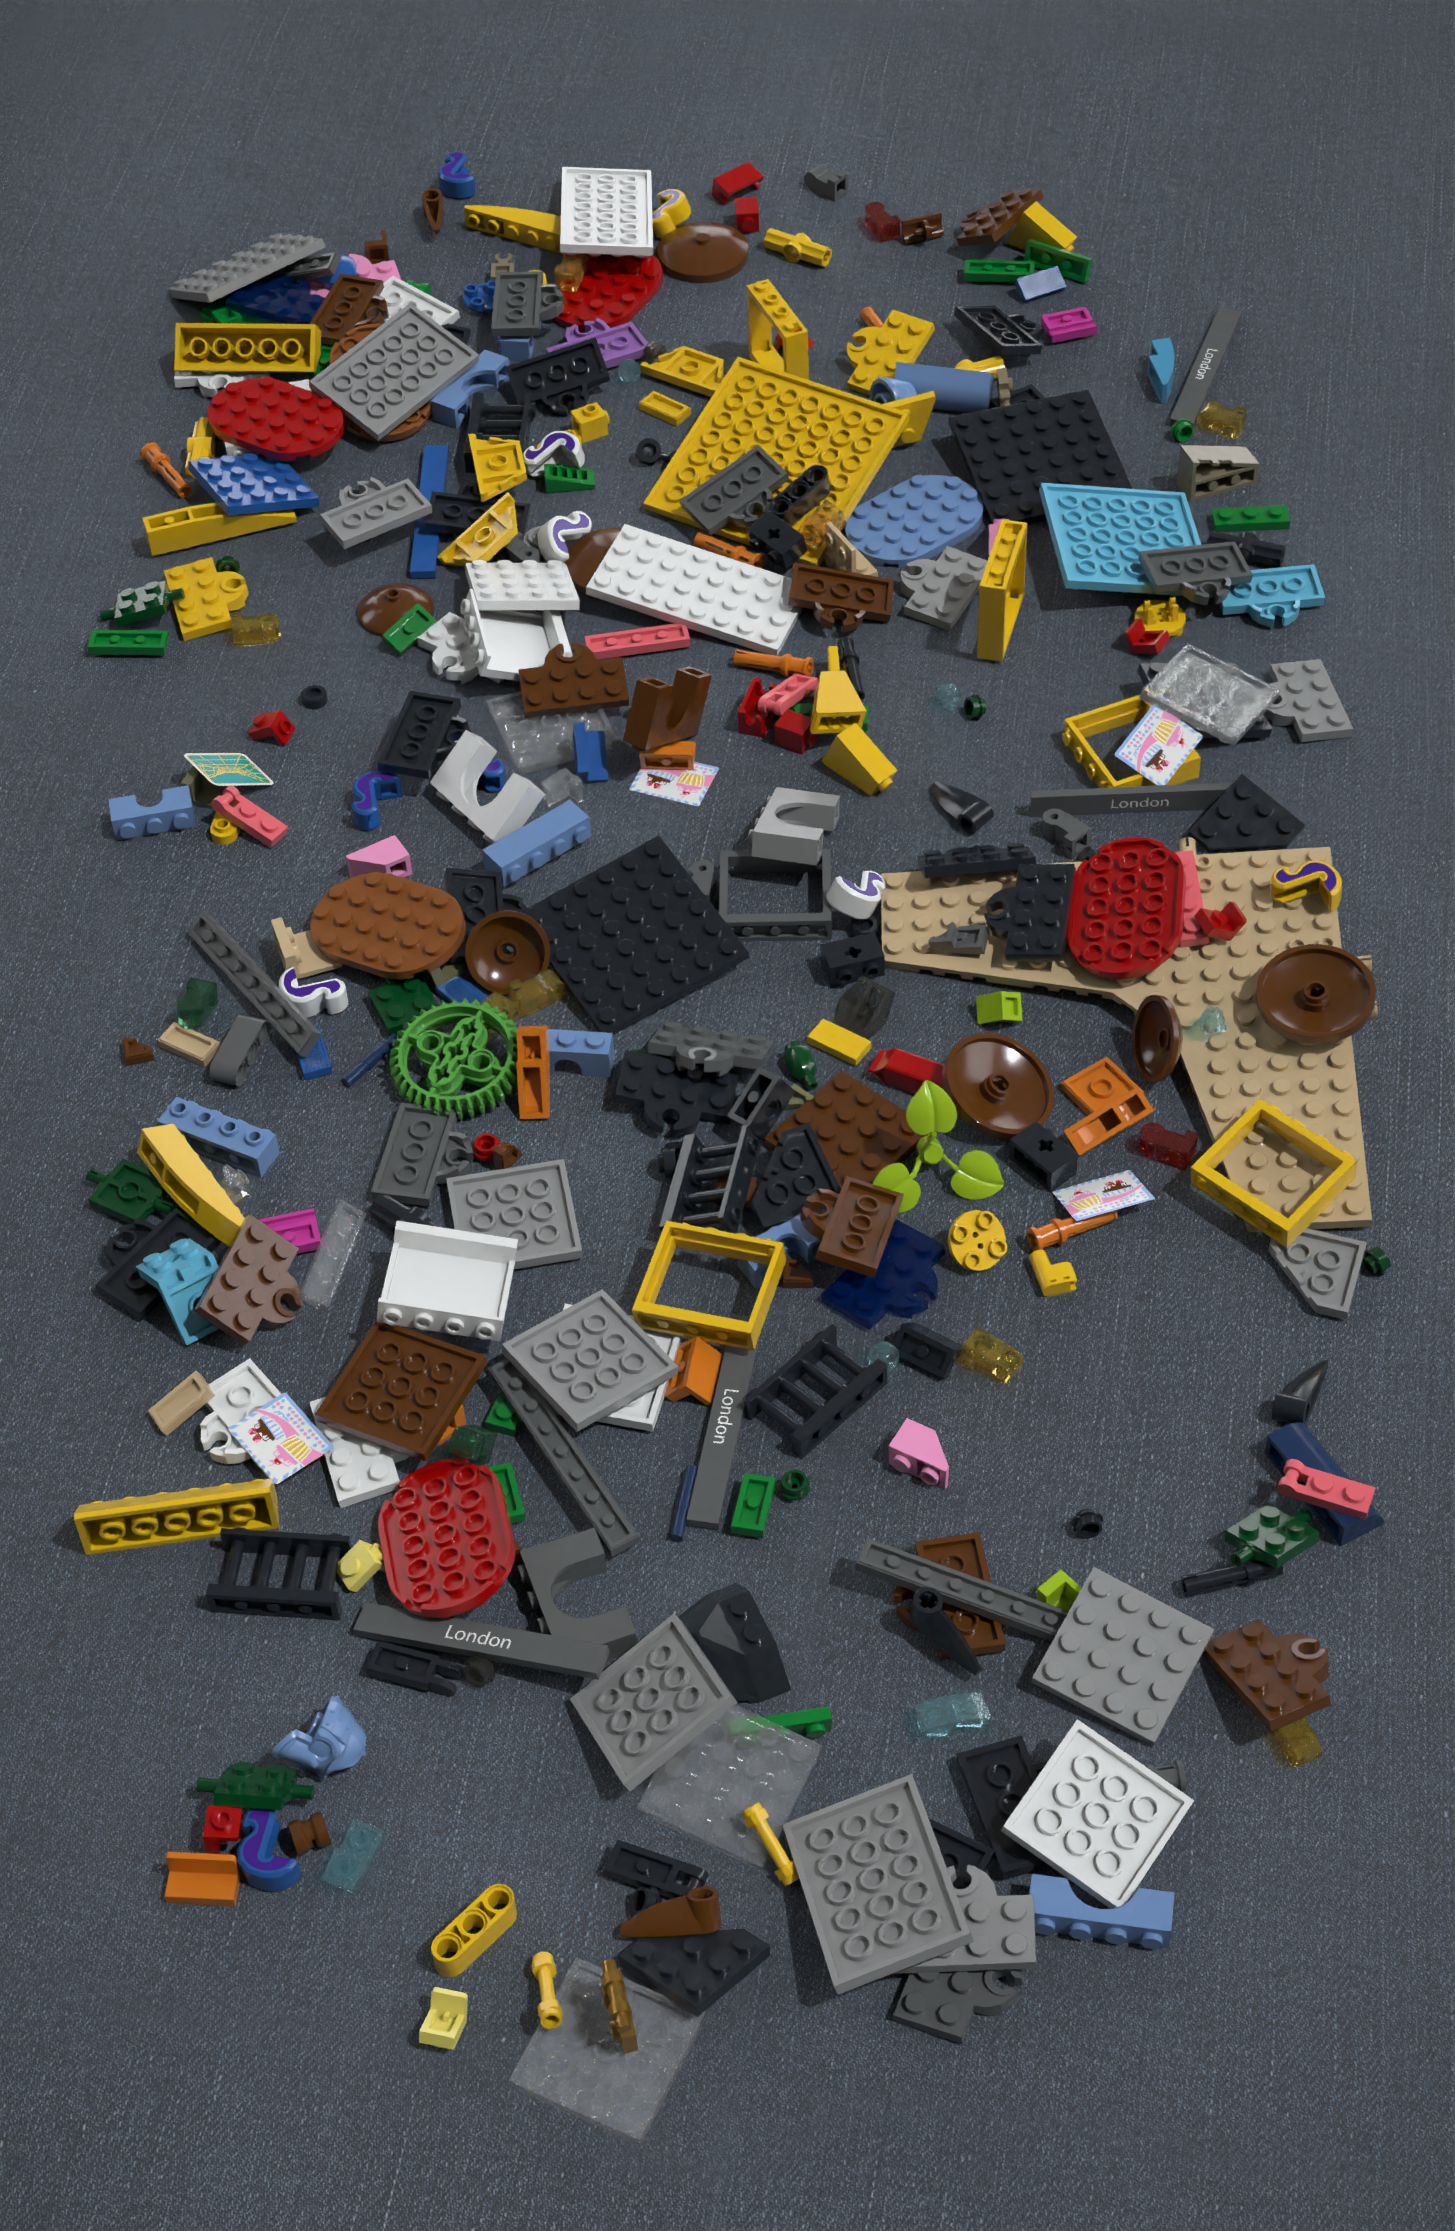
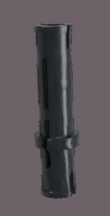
M842 637L837 642L840 652L839 665L847 673L860 700L863 701L865 693L858 667L860 659L858 654L855 653L854 640L851 637Z
M1254 1559L1248 1560L1240 1567H1237L1236 1564L1181 1576V1583L1186 1597L1198 1593L1246 1583L1247 1585L1255 1584L1256 1580L1283 1575V1566L1276 1569L1265 1562Z

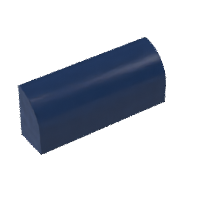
M1292 1423L1267 1435L1265 1454L1283 1476H1285L1283 1469L1286 1461L1296 1459L1301 1461L1306 1467L1351 1480L1304 1423ZM1297 1480L1298 1484L1306 1486V1482ZM1306 1503L1340 1546L1384 1524L1383 1518L1372 1505L1365 1521Z

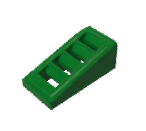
M544 464L546 493L595 489L593 469Z

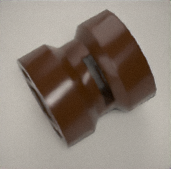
M321 1811L311 1814L308 1821L297 1819L288 1822L298 1856L308 1853L314 1845L320 1848L331 1845Z

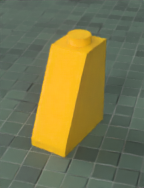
M1036 201L1023 212L1006 242L1009 245L1026 251L1027 241L1033 239L1073 252L1075 249L1073 244L1077 236Z
M822 671L814 694L810 725L811 734L841 733L854 723H857L862 728L867 711L845 671Z
M854 723L835 737L822 759V762L827 767L870 796L879 790L883 793L894 783L892 778L898 771L857 723Z

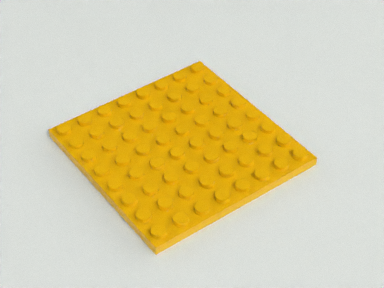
M737 357L643 502L644 508L703 529L681 507L679 500L757 445L788 473L789 480L772 491L773 499L809 467L822 465L828 471L831 491L792 526L804 535L808 550L796 563L819 567L826 553V543L824 541V534H826L825 524L832 522L841 532L909 422V413ZM757 510L752 515H757L760 518L764 513L761 510ZM837 517L841 519L838 522L834 523ZM731 522L714 533L751 546L748 528L738 527Z

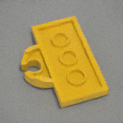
M892 309L882 327H865L852 335L853 341L856 343L865 342V344L861 347H855L852 343L847 342L849 362L856 368L847 382L848 388L870 396L871 385L878 376L894 378L896 362L914 364L935 330L934 323Z
M212 557L164 570L169 590L173 591L182 588L185 594L184 599L173 601L184 641L233 628L229 611L239 610L246 606L245 600L249 594L245 578L242 575L230 571L217 572Z

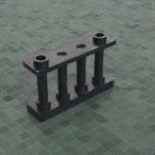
M483 393L473 394L464 448L466 473H475L468 434H476L477 439L489 441L490 436L503 440L520 441L523 455L524 451L528 448L532 417H536V403H532L531 393H526L524 405H489L488 402H484ZM489 415H523L522 420H486V417ZM486 430H520V435H484L482 432H486Z
M748 1125L742 1126L738 1142L705 1147L696 1134L684 1136L659 1225L661 1231H663L666 1221L682 1224L685 1222L697 1227L721 1223L727 1232L737 1233L739 1224L742 1221V1212L755 1162L760 1152L759 1139L754 1136ZM734 1155L732 1165L704 1169L705 1162L710 1158ZM728 1178L726 1188L697 1192L702 1181ZM722 1201L720 1211L691 1215L696 1204Z
M831 1324L824 1331L818 1332L805 1348L761 1386L753 1388L748 1393L745 1399L746 1417L752 1420L763 1411L792 1433V1453L802 1460L887 1384V1364L879 1358L870 1366L860 1364L837 1347V1327ZM826 1355H829L857 1377L848 1385H842L815 1364ZM806 1373L835 1396L828 1403L820 1404L794 1383ZM785 1392L814 1415L805 1423H798L772 1402Z
M241 1527L233 1529L221 1528L220 1535L224 1550L230 1552L223 1583L208 1584L206 1597L211 1612L340 1621L342 1614L339 1593L334 1592L333 1587L339 1559H342L352 1548L350 1536H343L337 1533L323 1535L247 1530ZM243 1553L262 1554L256 1583L253 1586L236 1585ZM275 1555L294 1556L286 1588L268 1587ZM307 1557L326 1558L321 1585L318 1590L300 1589Z

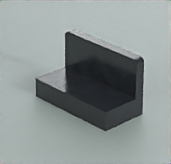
M909 1322L901 1324L890 1353L945 1379L948 1378L957 1355L965 1354L967 1347L923 1325Z

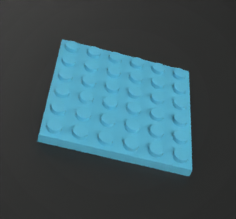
M1041 483L1039 493L1065 588L1183 596L1180 591L1155 593L1138 558L1140 551L1201 545L1184 492Z

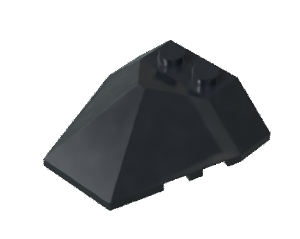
M735 1583L705 1595L678 1616L736 1701L749 1700V1704L761 1703L791 1691L777 1644L750 1591L740 1584Z

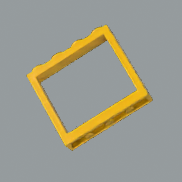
M769 279L746 285L750 359L753 362L809 380L808 330ZM772 326L783 339V359L772 345Z
M1001 520L979 585L977 658L1003 662L1024 597L1027 523Z
M1148 692L1064 720V733L1062 734L1064 744L1071 748L1077 762L1084 766L1088 777L1094 780L1099 788L1157 786L1142 774L1116 781L1085 740L1086 737L1141 720L1154 704ZM1195 749L1192 750L1166 785H1177L1199 777L1201 757Z
M1259 1099L1191 1166V1185L1288 1248L1356 1178L1357 1160L1350 1153L1341 1151L1330 1144L1322 1135H1316L1305 1128L1300 1121L1291 1119L1282 1113L1277 1106ZM1260 1123L1334 1170L1289 1218H1286L1214 1170Z
M666 1221L632 1308L635 1323L642 1329L687 1338L698 1336L707 1342L754 1351L786 1263L784 1244L772 1241L770 1238L761 1239L750 1237L743 1233L735 1234L719 1231L712 1227L703 1228L692 1226L685 1222L682 1224ZM676 1247L769 1265L749 1322L655 1304Z

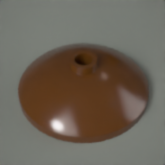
M404 583L387 584L372 590L361 600L357 612L358 619L366 631L382 637L387 630L417 603L433 616V601L428 593L416 586Z
M513 910L493 912L482 918L472 928L466 942V963L473 978L487 990L503 995L522 993L535 986L546 973L550 962L549 940L541 925L527 914ZM509 944L514 950L511 953H505L503 947ZM522 987V988L519 989L517 992H514V990H513V989Z
M1150 995L1142 1001L1137 1010L1133 1024L1132 1049L1137 1070L1142 1078L1150 1083H1159L1172 1073L1177 1064L1182 1049L1183 1033L1178 1014L1171 1002L1162 995Z

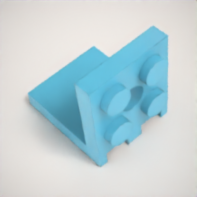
M190 1238L180 1239L172 1243L170 1249L162 1253L150 1254L143 1259V1263L136 1266L140 1277L160 1291L180 1338L186 1346L219 1329L196 1313L193 1308L194 1301L203 1295L218 1268L213 1253Z

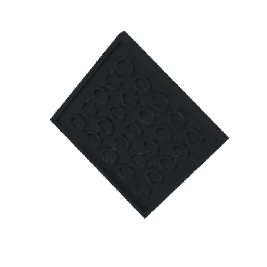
M1088 389L949 417V427L973 485L983 503V509L990 524H993L994 519H1009L1027 524L1046 521L1039 493L1041 483L1133 489Z
M659 835L521 911L536 920L544 929L550 944L549 965L598 1032L613 1033L614 1035L749 958L747 949Z

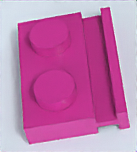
M1086 307L1041 315V325L1048 337H1051L1052 343L1097 334V325L1093 323L1094 320Z
M314 1208L259 1220L298 1247L297 1254L322 1249Z

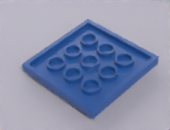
M251 453L235 457L225 455L221 458L213 459L203 457L198 460L189 461L188 470L227 516L319 506L317 494L287 461Z

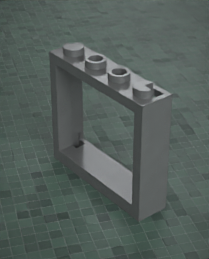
M822 849V855L817 864L822 866L752 857V850L720 851L719 914L730 928H734L733 932L740 942L832 940L831 905L826 897V893L831 886L830 849ZM822 872L823 913L728 914L729 874ZM826 926V929H818V927Z

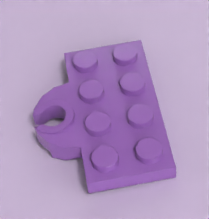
M596 318L595 321H584L586 333L579 332L576 324L567 327L565 333L566 342L546 348V353L596 337L607 368L651 355V346L632 322L610 328L599 318Z

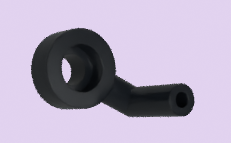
M652 438L643 439L636 447L637 458L645 464L654 463L656 460L669 463L676 451L671 453L662 451L660 444ZM644 448L651 449V456L644 454Z
M683 1141L667 1143L663 1149V1155H658L659 1172H665L666 1178H673L677 1164L676 1154L680 1153Z

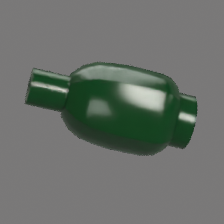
M800 1041L788 1043L784 1048L786 1052L784 1054V1061L794 1078L804 1082L808 1090L815 1089L818 1086L814 1077L817 1072V1066L810 1050L806 1045L801 1044Z

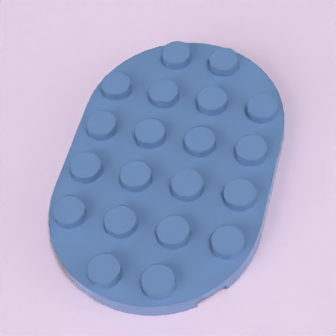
M915 475L911 479L901 482L856 507L846 522L845 534L847 540L871 564L884 567V563L889 565L899 564V568H902L907 563L917 559H930L943 552L947 546L952 547L975 533L982 522L983 503L977 491L959 477Z

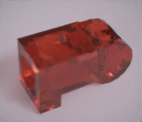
M872 202L865 206L867 214L865 225L880 243L900 237L901 219L897 215L891 217L885 211L884 205L879 202Z
M1147 1123L1140 1130L1139 1151L1142 1155L1155 1161L1186 1171L1197 1151L1199 1133L1187 1130L1185 1135L1166 1130L1159 1123Z

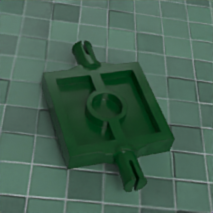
M166 580L161 582L153 581L144 587L123 590L118 594L117 604L113 608L101 610L100 616L102 621L114 618L118 627L165 614L167 606L172 601L184 599L185 594L182 588L169 591Z
M421 974L413 976L414 978L399 981L382 977L387 985L368 991L369 1001L389 1036L392 1033L397 1034L398 1031L404 1030V1022L411 1023L412 1015L419 1017L421 1008L429 1011L431 1003L438 1007Z
M122 1159L107 1174L98 1172L93 1168L87 1171L86 1179L98 1184L97 1189L88 1199L90 1207L128 1224L134 1223V1219L146 1220L155 1210L168 1215L176 1208L175 1204L163 1200L168 1193L149 1169L126 1159Z
M1268 1504L1225 1530V1542L1239 1549V1551L1231 1555V1562L1233 1565L1237 1564V1567H1240L1248 1560L1255 1559L1265 1562L1276 1569L1318 1542L1319 1531L1306 1524L1312 1520L1311 1512L1302 1509L1294 1516H1289Z
M238 1762L234 1765L230 1764L223 1777L218 1779L199 1777L196 1785L197 1792L213 1793V1806L282 1810L285 1803L293 1800V1798L313 1800L315 1794L314 1785H296L297 1769H290L281 1764L262 1767L253 1766L249 1762Z

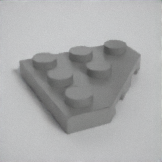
M1308 1228L1288 1248L1271 1238L1268 1252L1313 1310L1319 1314L1347 1320L1367 1242Z

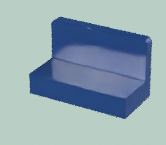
M574 723L572 737L576 783L607 782L608 766L605 732L585 731V723Z

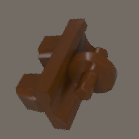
M941 212L901 220L904 244L922 240L927 241L931 238L944 236Z

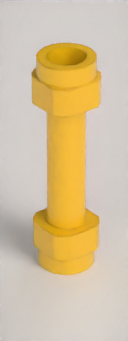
M757 1802L742 1811L741 1814L748 1829L754 1827L778 1867L774 1872L779 1881H782L784 1886H787L799 1879L794 1860H789L765 1820L769 1817L766 1809Z
M539 1952L533 1956L531 1964L532 1972L536 1980L539 1981L541 2003L537 2007L538 2016L544 2028L554 2029L561 2025L563 2018L562 2007L555 1998L553 1977L557 1973L556 1965L552 1954L549 1952Z

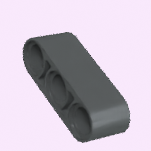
M238 1015L211 1062L209 1070L210 1079L237 1087L241 1086L268 1038L269 1022L246 1015Z

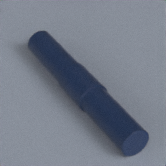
M392 1033L377 1048L372 1050L342 1078V1083L349 1088L374 1067L390 1049H393V1040L397 1039V1035Z
M694 1465L686 1466L676 1505V1513L670 1534V1539L675 1542H681L684 1536L687 1514L698 1468Z

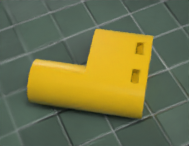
M1036 1250L1029 1255L1030 1263L1044 1296H1055L1077 1289L1075 1286L1077 1277L1070 1262L1051 1265L1044 1250Z

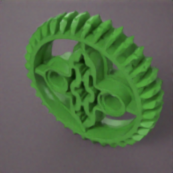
M453 998L451 1004H446L442 1000L441 1006L438 1007L431 1003L429 1011L421 1008L419 1017L412 1015L411 1023L404 1022V1030L398 1031L397 1039L393 1040V1049H390L391 1059H389V1066L395 1088L399 1091L402 1099H406L407 1103L414 1104L415 1106L423 1105V1109L426 1111L430 1106H434L435 1116H439L440 1107L445 1108L446 1117H449L452 1108L456 1109L460 1120L466 1114H469L473 1119L474 1112L479 1111L484 1115L485 1108L490 1107L494 1110L496 1101L504 1103V1095L511 1096L512 1087H518L516 1067L518 1060L516 1030L518 1028L515 1027L512 1019H508L505 1012L500 1013L497 1006L490 1008L487 1002L480 1006V1002L477 999L470 1004L466 998H464L462 1003H457ZM457 1023L451 1035L435 1031V1029L444 1025ZM485 1026L498 1033L504 1039L507 1047V1061L504 1067L500 1066L498 1059L492 1052L485 1049L488 1040V1032ZM412 1051H415L418 1060L425 1067L429 1068L426 1079L429 1092L416 1085L409 1075L407 1064ZM465 1082L482 1087L475 1092L456 1096Z

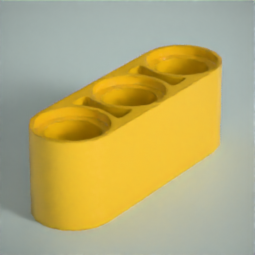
M504 1884L490 1886L435 1937L431 1945L435 1969L441 1976L452 1978L461 1974L513 1925L517 1918V1909L514 1893L510 1887ZM502 1903L507 1905L503 1909H493V1907L497 1904ZM472 1928H481V1931L478 1933H467ZM447 1952L456 1953L451 1958H442V1955Z

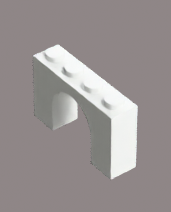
M465 730L430 783L438 790L436 794L440 798L453 804L451 808L461 816H467L469 818L467 823L478 831L482 830L485 833L483 838L493 844L523 827L545 794L529 779L513 773L497 797L489 804L480 806L476 796L477 784L480 776L497 751L482 737Z

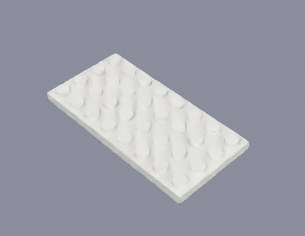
M562 167L560 252L567 255L586 253L591 256H600L601 254H611L614 257L634 255L638 258L653 256L651 170Z
M624 524L586 586L587 595L671 623L685 625L689 629L778 656L803 610L802 607L788 605L791 578L627 524Z

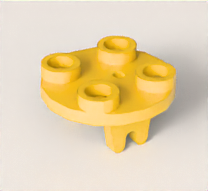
M1175 597L1170 598L1169 601H1144V604L1137 608L1134 615V620H1142L1146 631L1167 630L1169 636L1173 637L1180 636L1186 624V614L1176 604Z
M972 1210L962 1213L954 1220L949 1229L948 1246L950 1254L956 1263L965 1269L974 1271L989 1269L1007 1252L1008 1246L1004 1228L990 1211Z

